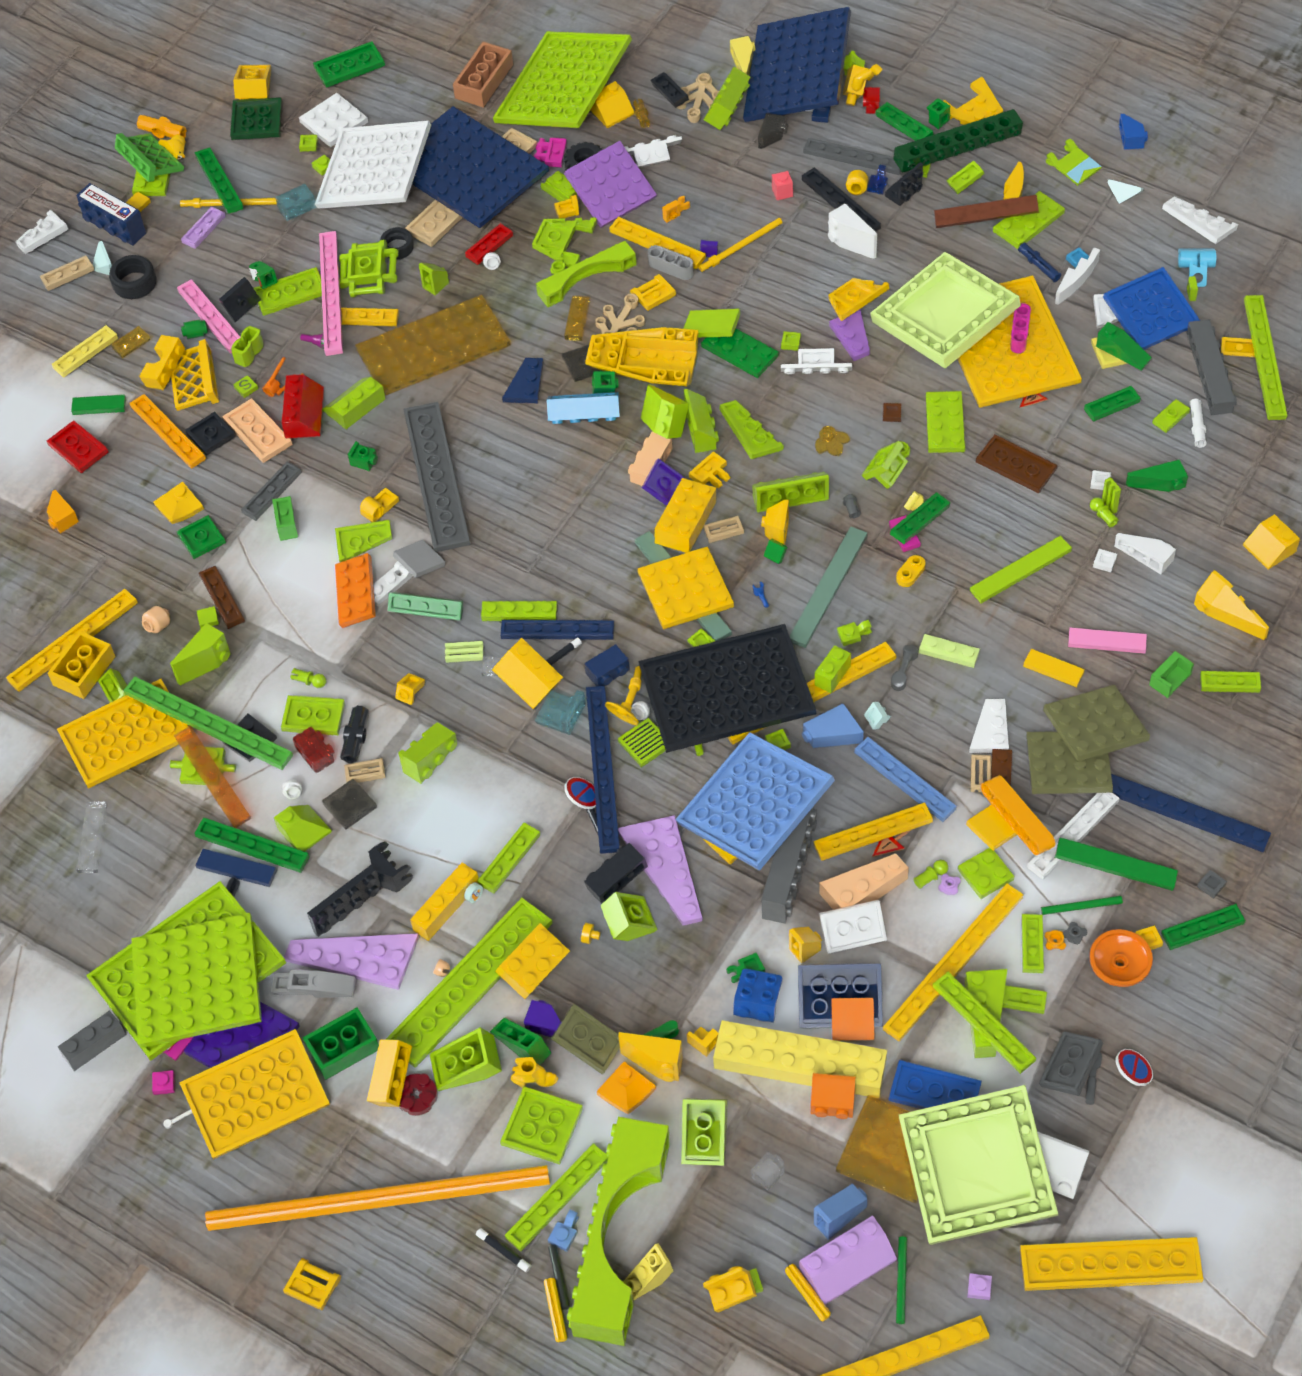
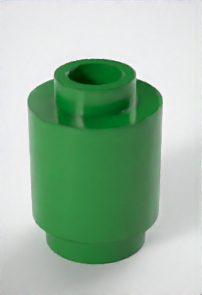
M198 319L183 322L184 326H181L183 337L186 336L187 340L207 334L205 320L200 321Z

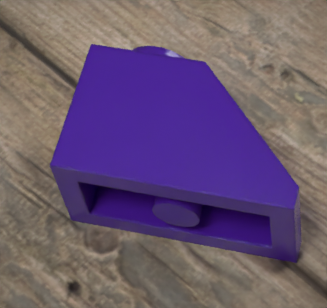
M531 1000L524 1019L525 1029L533 1033L552 1037L561 1023L552 1005L546 1001Z

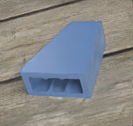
M841 704L803 723L802 736L805 742H809L813 748L860 744L863 742L864 732L845 705Z
M853 1184L836 1193L814 1208V1225L829 1240L867 1208L866 1193L861 1188L857 1189Z

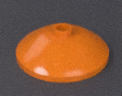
M1116 929L1101 934L1093 942L1090 950V964L1093 971L1101 980L1113 986L1128 987L1136 985L1147 977L1152 967L1153 956L1148 943L1138 934L1128 930Z

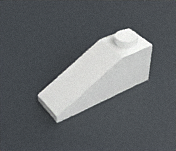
M1122 533L1116 535L1114 545L1159 574H1162L1174 561L1176 552L1175 548L1162 540Z

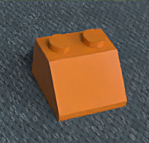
M813 1073L811 1114H815L817 1117L836 1116L839 1119L853 1118L856 1077Z

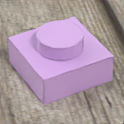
M970 1273L967 1298L990 1300L992 1276Z

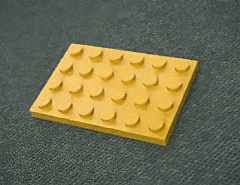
M159 679L151 683L152 685L166 692H169L162 679ZM127 695L57 728L88 789L194 737L187 724Z
M296 1029L179 1082L213 1159L330 1105Z

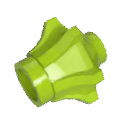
M853 50L845 56L843 69L846 76L851 66L864 67L865 60L858 57Z

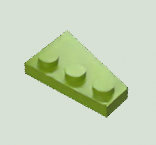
M389 520L335 528L339 562L354 558L392 540Z

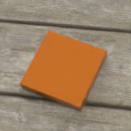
M831 998L832 1040H874L873 998Z

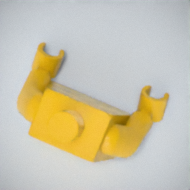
M874 64L870 69L853 65L848 69L843 95L847 96L846 105L855 106L856 99L863 95L866 80L870 81L874 75L877 76L882 71L878 64Z

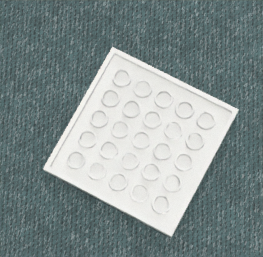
M418 121L341 128L315 202L316 207L320 209L406 202L431 128L430 122Z

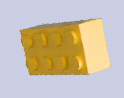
M682 478L655 527V544L685 553L690 552L716 504V487Z

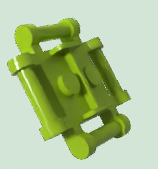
M386 240L367 244L352 243L349 253L339 256V262L341 263L340 288L345 289L349 286L350 297L371 293L384 294V282H397L396 258L399 251L395 248L387 249ZM386 257H390V261H389V273H388V274H386V270H387V264H386V262H385V258H386ZM377 283V286L356 288V285Z

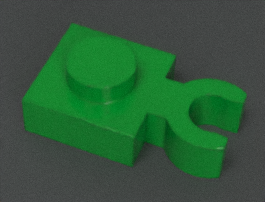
M757 952L739 959V966L731 965L726 969L727 974L736 973L735 976L731 977L732 983L740 980L743 969L765 972Z

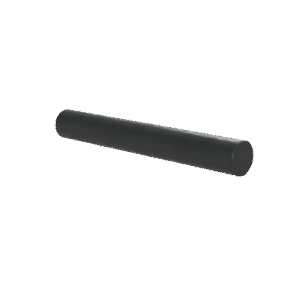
M551 1245L548 1247L561 1309L567 1310L570 1304L556 1245Z

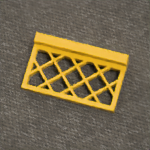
M204 339L199 341V346L184 350V354L181 356L182 360L177 364L176 369H174L171 375L177 411L207 401H211L212 404L219 402L212 351ZM199 353L195 359L190 358L192 354ZM187 361L192 362L188 368L183 367ZM196 365L201 366L197 372L192 371ZM180 370L184 371L180 378L176 376ZM189 374L193 375L189 382L185 380ZM198 378L202 379L199 385L194 384ZM181 383L186 384L182 391L178 390ZM191 387L195 388L194 392L191 395L187 394V391ZM200 391L204 392L205 396L196 397ZM183 396L188 398L186 402L180 403Z

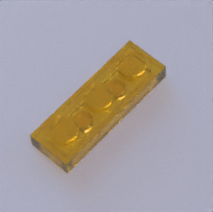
M572 296L564 334L565 340L582 341L590 297Z

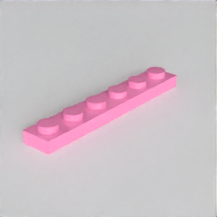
M192 279L178 286L177 290L201 320H205L206 326L231 354L233 343L241 337Z

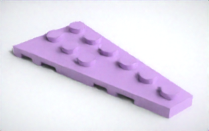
M675 816L618 828V834L623 838L626 845L630 843L645 858L648 865L644 869L645 873L659 889V893L666 899L681 924L688 925L701 922L702 915Z
M417 933L291 940L284 959L286 962L326 972L354 976L358 980L399 990L419 935Z

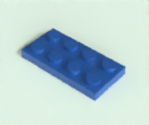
M899 1060L889 1101L918 1109H925L976 1097L979 1095L982 1081Z

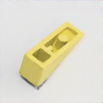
M749 36L730 40V53L736 67L749 75L753 51H755L754 42L750 41Z

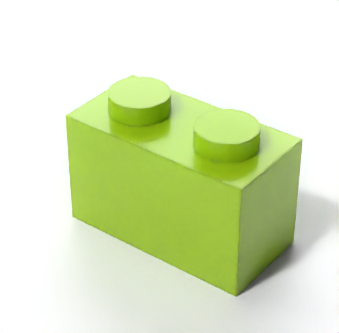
M834 645L815 671V686L832 693L851 667V653Z

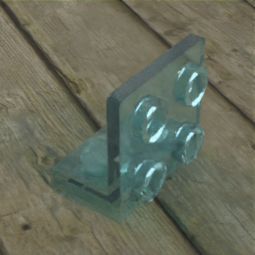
M577 690L574 697H567L551 691L535 722L570 735L586 705L584 692Z

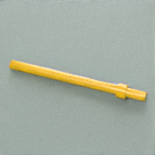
M193 198V200H180V207L223 206L219 199L201 200V198ZM280 198L240 199L243 205L281 204Z
M777 218L720 254L708 258V261L698 267L699 270L703 272L711 266L715 267L720 264L721 260L781 225V218Z

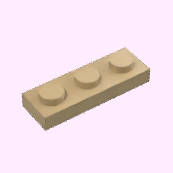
M85 255L41 275L40 278L47 291H50L94 271V267Z

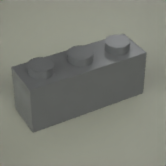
M109 1010L60 1044L58 1049L73 1071H76L126 1034L119 1021Z

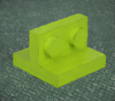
M897 441L879 449L861 476L866 480L875 477L887 489L891 488L908 462L899 453L904 445Z

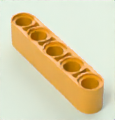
M998 775L981 784L984 796L1034 855H1039L1055 847V839L1002 776Z

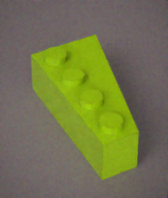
M733 67L703 120L721 130L723 125L727 126L732 118L730 115H733L738 107L736 104H739L744 96L742 93H745L750 85L748 83L750 76Z
M1008 969L966 972L965 988L1000 1022ZM970 1024L974 1058L995 1057L996 1049Z

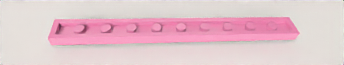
M336 231L319 233L324 352L326 356L343 354L338 242Z

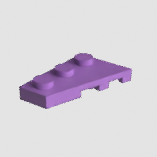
M860 309L843 321L839 317L829 321L830 328L853 361L870 355Z

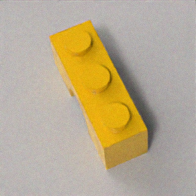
M161 335L154 347L161 360L157 363H146L139 377L146 387L164 390L181 356L184 354L185 347L179 338Z

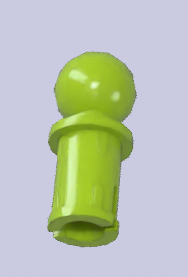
M1096 497L1090 501L1091 510L1097 512V516L1101 517L1110 528L1118 523L1119 519L1109 510L1108 505L1104 506V501L1101 498Z
M293 668L291 673L298 674L290 675L291 680L303 682L307 686L312 683L314 687L322 688L326 684V678L323 674L313 675V671L306 672L297 668Z
M941 859L935 861L933 868L928 866L926 871L914 877L915 885L921 889L932 880L936 881L938 879L937 875H943L948 872V863Z

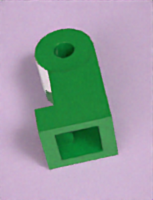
M261 261L250 264L249 269L252 279L258 281L263 290L278 283L272 267Z

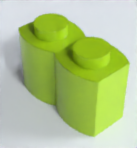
M252 326L246 327L241 333V338L233 343L231 351L235 364L243 367L249 366L253 362L255 355L262 350L264 343L260 329Z

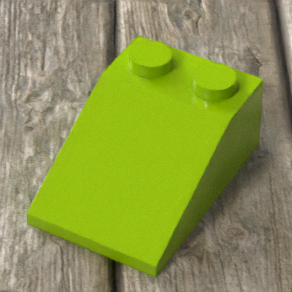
M649 384L641 419L654 433L666 439L682 437L689 403Z
M207 623L170 662L177 684L181 686L220 667L223 662L228 660L231 653L224 633Z
M481 1027L429 1054L438 1091L486 1080L502 1071L494 1035Z
M683 1099L681 1164L724 1166L728 1099Z

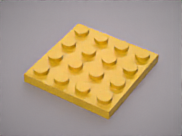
M708 546L638 568L640 579L663 630L734 607V602Z

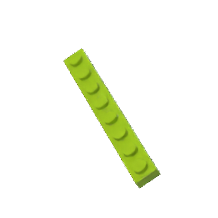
M1247 295L1244 298L1267 419L1286 420L1287 411L1263 295Z

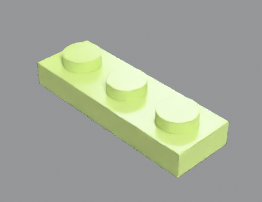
M924 634L919 648L920 654L972 668L975 667L980 652L979 648Z

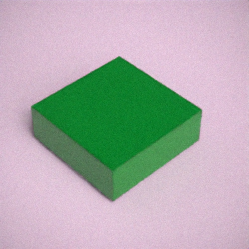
M770 539L763 556L777 564H781L788 547L774 539Z

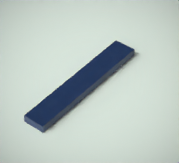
M502 620L500 636L501 639L575 640L578 637L580 640H614V620Z

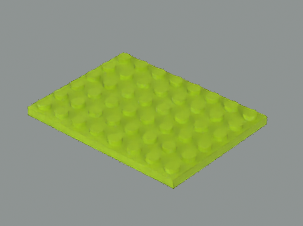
M547 31L493 117L494 122L501 124L580 128L632 41L631 36L626 34Z
M219 881L144 935L245 914L246 912L222 882ZM252 920L259 983L286 964V961ZM131 943L86 976L138 1044ZM179 1040L141 1049L151 1061Z

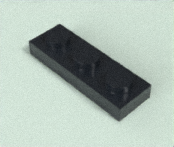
M665 72L651 79L652 85L675 108L689 100L688 95Z

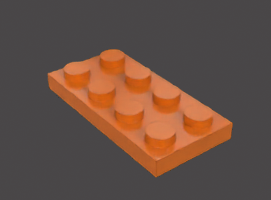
M369 553L335 564L339 625L344 628L376 617L372 559Z

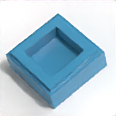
M1080 247L1066 255V260L1075 268L1081 258L1087 260L1089 258V255Z

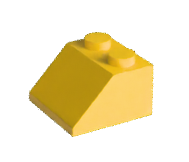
M616 81L602 89L590 109L606 128L635 114L624 89Z
M1274 514L1258 525L1243 543V546L1269 570L1297 552L1300 538Z

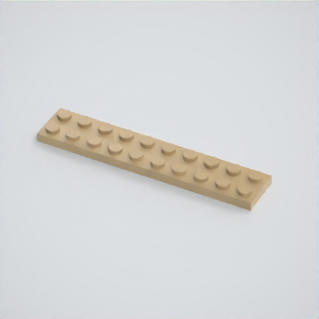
M513 128L509 129L502 136L528 154L537 145L536 140ZM434 200L405 229L411 233L412 237L432 247L463 217L437 200Z

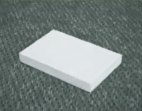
M879 900L819 913L826 952L828 954L887 940Z

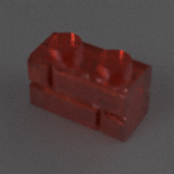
M309 727L293 737L294 747L315 773L334 763L333 754L335 752L329 743L326 745L323 742L324 737L320 731L315 732L312 727Z

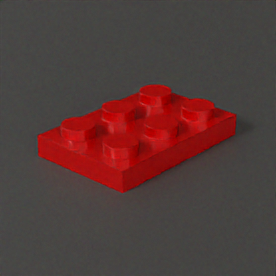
M74 420L46 440L48 446L80 473H83L109 453L107 447Z

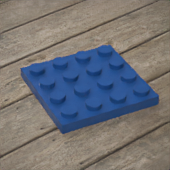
M1164 267L1110 290L1103 295L1104 300L1126 333L1143 350L1187 331L1189 322L1200 321Z

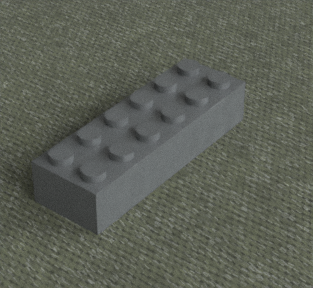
M814 806L774 853L761 899L762 919L786 924L787 917L792 915L793 899L796 900L798 893L797 883L801 882L803 871H801L802 865H806L808 856L806 851L807 848L811 847V833L816 829L817 820L815 819L817 810L814 809Z

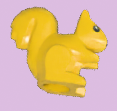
M533 1057L515 1059V1063L519 1066L512 1068L515 1073L511 1075V1081L523 1088V1086L526 1087L527 1083L536 1082L541 1087H550L557 1083V1075L552 1072H546L545 1068L537 1064Z

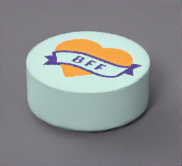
M476 882L470 884L465 891V899L470 903H475L482 895L483 887Z

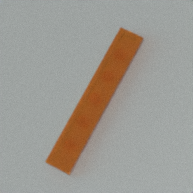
M189 726L174 735L176 741L232 826L237 828L250 820L251 816L192 727Z

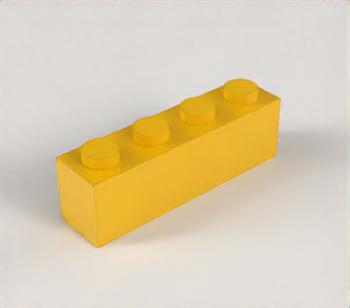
M462 862L410 919L413 931L429 941L466 900L464 897L465 891L470 884L478 883V873Z

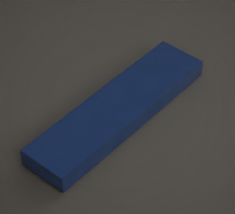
M202 849L195 865L197 869L266 887L271 886L277 872L276 867L207 849Z

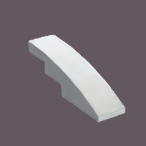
M1093 248L1088 260L1081 258L1075 270L1068 268L1056 292L1055 304L1059 305L1083 285L1099 261L1100 249Z

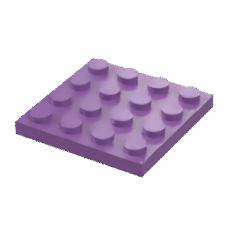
M621 141L616 142L564 172L565 177L591 215L597 218V224L600 228L612 223L618 217H622L657 196Z

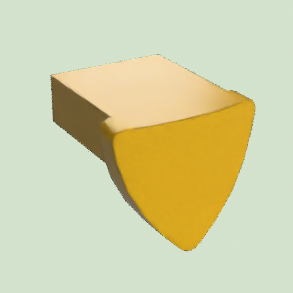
M576 195L570 196L568 200L554 203L559 219L579 215Z

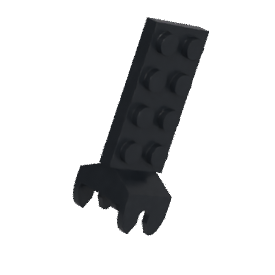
M386 841L377 844L368 851L371 861L370 866L307 912L313 932L318 937L323 933H327L337 922L343 921L354 909L360 908L370 897L376 896L381 887L398 892L412 880L413 875L411 873L407 874L411 869L408 864L396 870L394 868L396 863L387 860L391 852L389 850L384 851L389 845Z

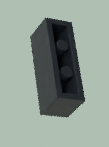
M628 843L626 846L619 848L611 859L605 860L598 870L591 872L584 883L590 893L602 904L612 894L619 892L646 869L648 865L645 858Z

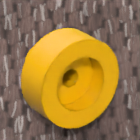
M585 923L581 942L590 944L592 938L599 940L600 932L594 931V924Z

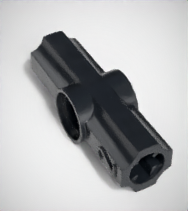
M357 705L352 708L349 723L344 728V743L340 758L346 763L357 762L361 744L365 743L369 709Z

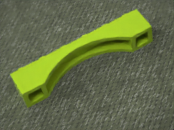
M626 241L615 244L592 257L586 258L565 270L537 282V295L547 308L563 301L570 288L588 276L602 272H623L635 266L636 253Z

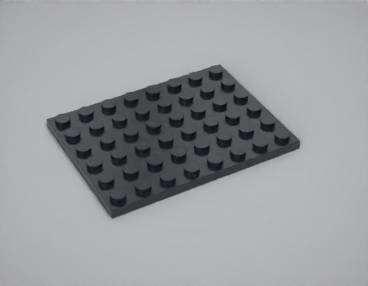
M785 624L638 661L666 753L817 714Z

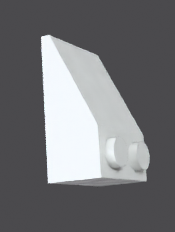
M846 204L831 211L828 221L829 239L841 248L872 259L876 258L877 233Z

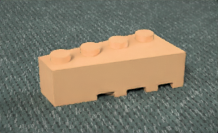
M893 854L820 882L819 894L833 910L878 900L908 879L909 867L897 854Z

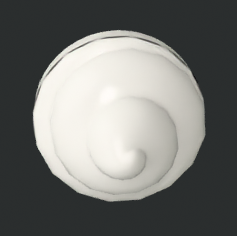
M493 252L486 254L483 259L484 266L490 270L498 268L500 257Z
M638 701L632 705L631 712L636 716L637 720L648 718L650 714L648 703Z
M288 780L284 783L282 792L288 799H296L302 792V786L296 780Z

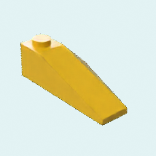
M1214 570L1196 593L1194 602L1196 608L1209 617L1265 640L1269 626L1255 610L1247 608L1244 603L1245 599L1242 596L1238 597L1231 590L1232 584Z

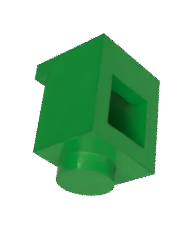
M937 98L927 106V110H929V124L940 129L950 121V105Z
M615 371L593 372L592 393L614 392L615 388H618V378H615Z
M355 441L348 453L350 466L370 471L378 460L375 449L360 445L357 441Z

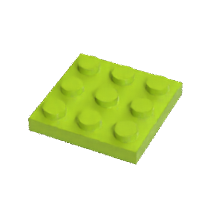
M523 1086L500 1144L560 1165L583 1106Z

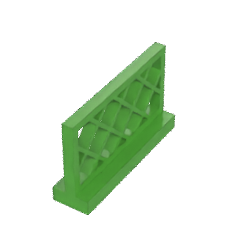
M123 133L116 134L115 149L148 182L154 181L157 175L184 171V166L165 147L159 145L158 141L150 133L126 137Z

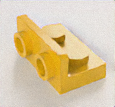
M740 1266L728 1269L727 1273L711 1276L708 1281L703 1283L704 1288L709 1290L714 1311L718 1313L757 1296L750 1271Z

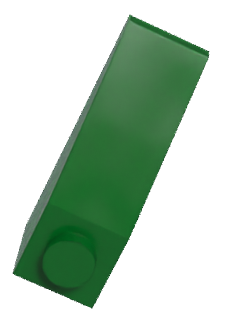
M1107 322L1098 332L1096 347L1141 371L1150 362L1152 357L1123 329Z
M1179 459L1129 472L1127 474L1126 486L1170 492L1185 488L1188 475Z
M503 1018L490 1031L495 1038L520 1058L533 1057L536 1063L541 1065L551 1054L541 1036L506 1018Z

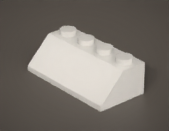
M1037 1132L1052 1191L1073 1199L1080 1184L1089 1151Z

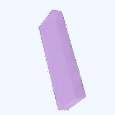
M211 206L181 238L182 243L196 249L226 217L225 212Z

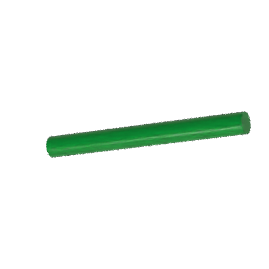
M1122 896L1046 906L1041 907V914L1047 915L1122 904L1123 900Z
M903 1236L898 1238L897 1324H905L907 1237Z

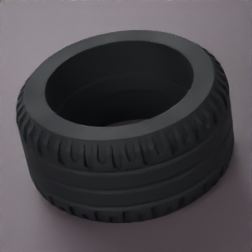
M128 255L122 257L110 268L109 278L112 288L122 298H142L155 287L156 274L153 265L143 256ZM131 273L144 274L135 281H122L125 276Z

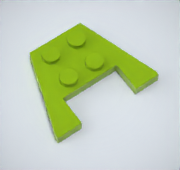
M593 217L590 220L575 218L572 221H565V218L543 219L532 242V247L556 261H563L567 267L579 263L580 255L566 252L575 230L593 233L597 224V218Z

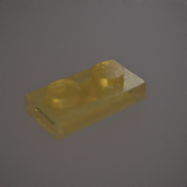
M138 326L112 343L111 346L121 358H124L148 342L150 337Z

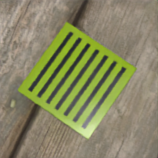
M649 718L618 738V743L641 768L665 752L659 729Z

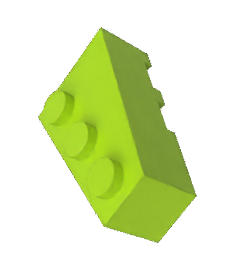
M438 722L422 733L423 738L418 742L413 740L410 743L411 747L409 749L398 752L403 773L420 784L432 775L433 770L441 765L448 753L454 751L457 746L456 734Z

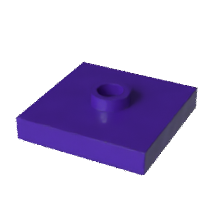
M658 458L641 488L667 506L681 479L685 477Z

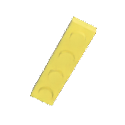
M106 325L52 363V367L62 377H65L116 341L118 336Z

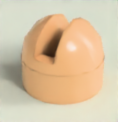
M439 959L433 974L440 977L447 976L449 973L445 969L450 970V965L446 961Z

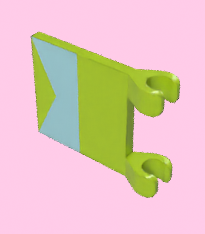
M1068 139L1065 141L1064 149L1070 153L1058 160L1055 154L1050 152L1047 154L1045 162L1050 166H1054L1078 186L1099 171L1102 166L1079 149L1072 139Z

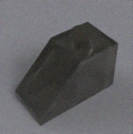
M766 113L758 135V148L762 149L782 140L783 134L787 133L788 130L786 116Z

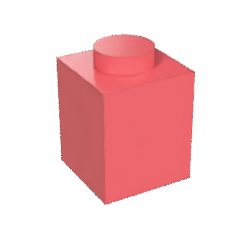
M788 171L772 174V190L776 200L793 197V182Z

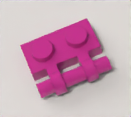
M540 138L536 145L537 152L534 154V157L541 162L545 161V164L549 167H562L567 139L550 138V141L546 142L544 138Z

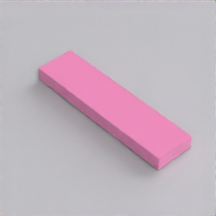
M1069 628L1068 647L1145 654L1147 634Z

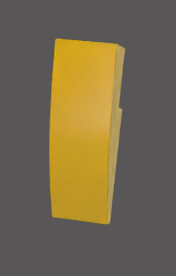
M1022 162L1017 163L1005 182L1003 200L1022 197L1024 181Z

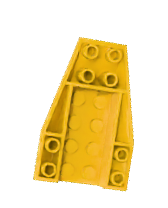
M661 327L592 335L585 364L602 371H615V375L652 384L688 386L692 382L696 364L699 332L693 329Z

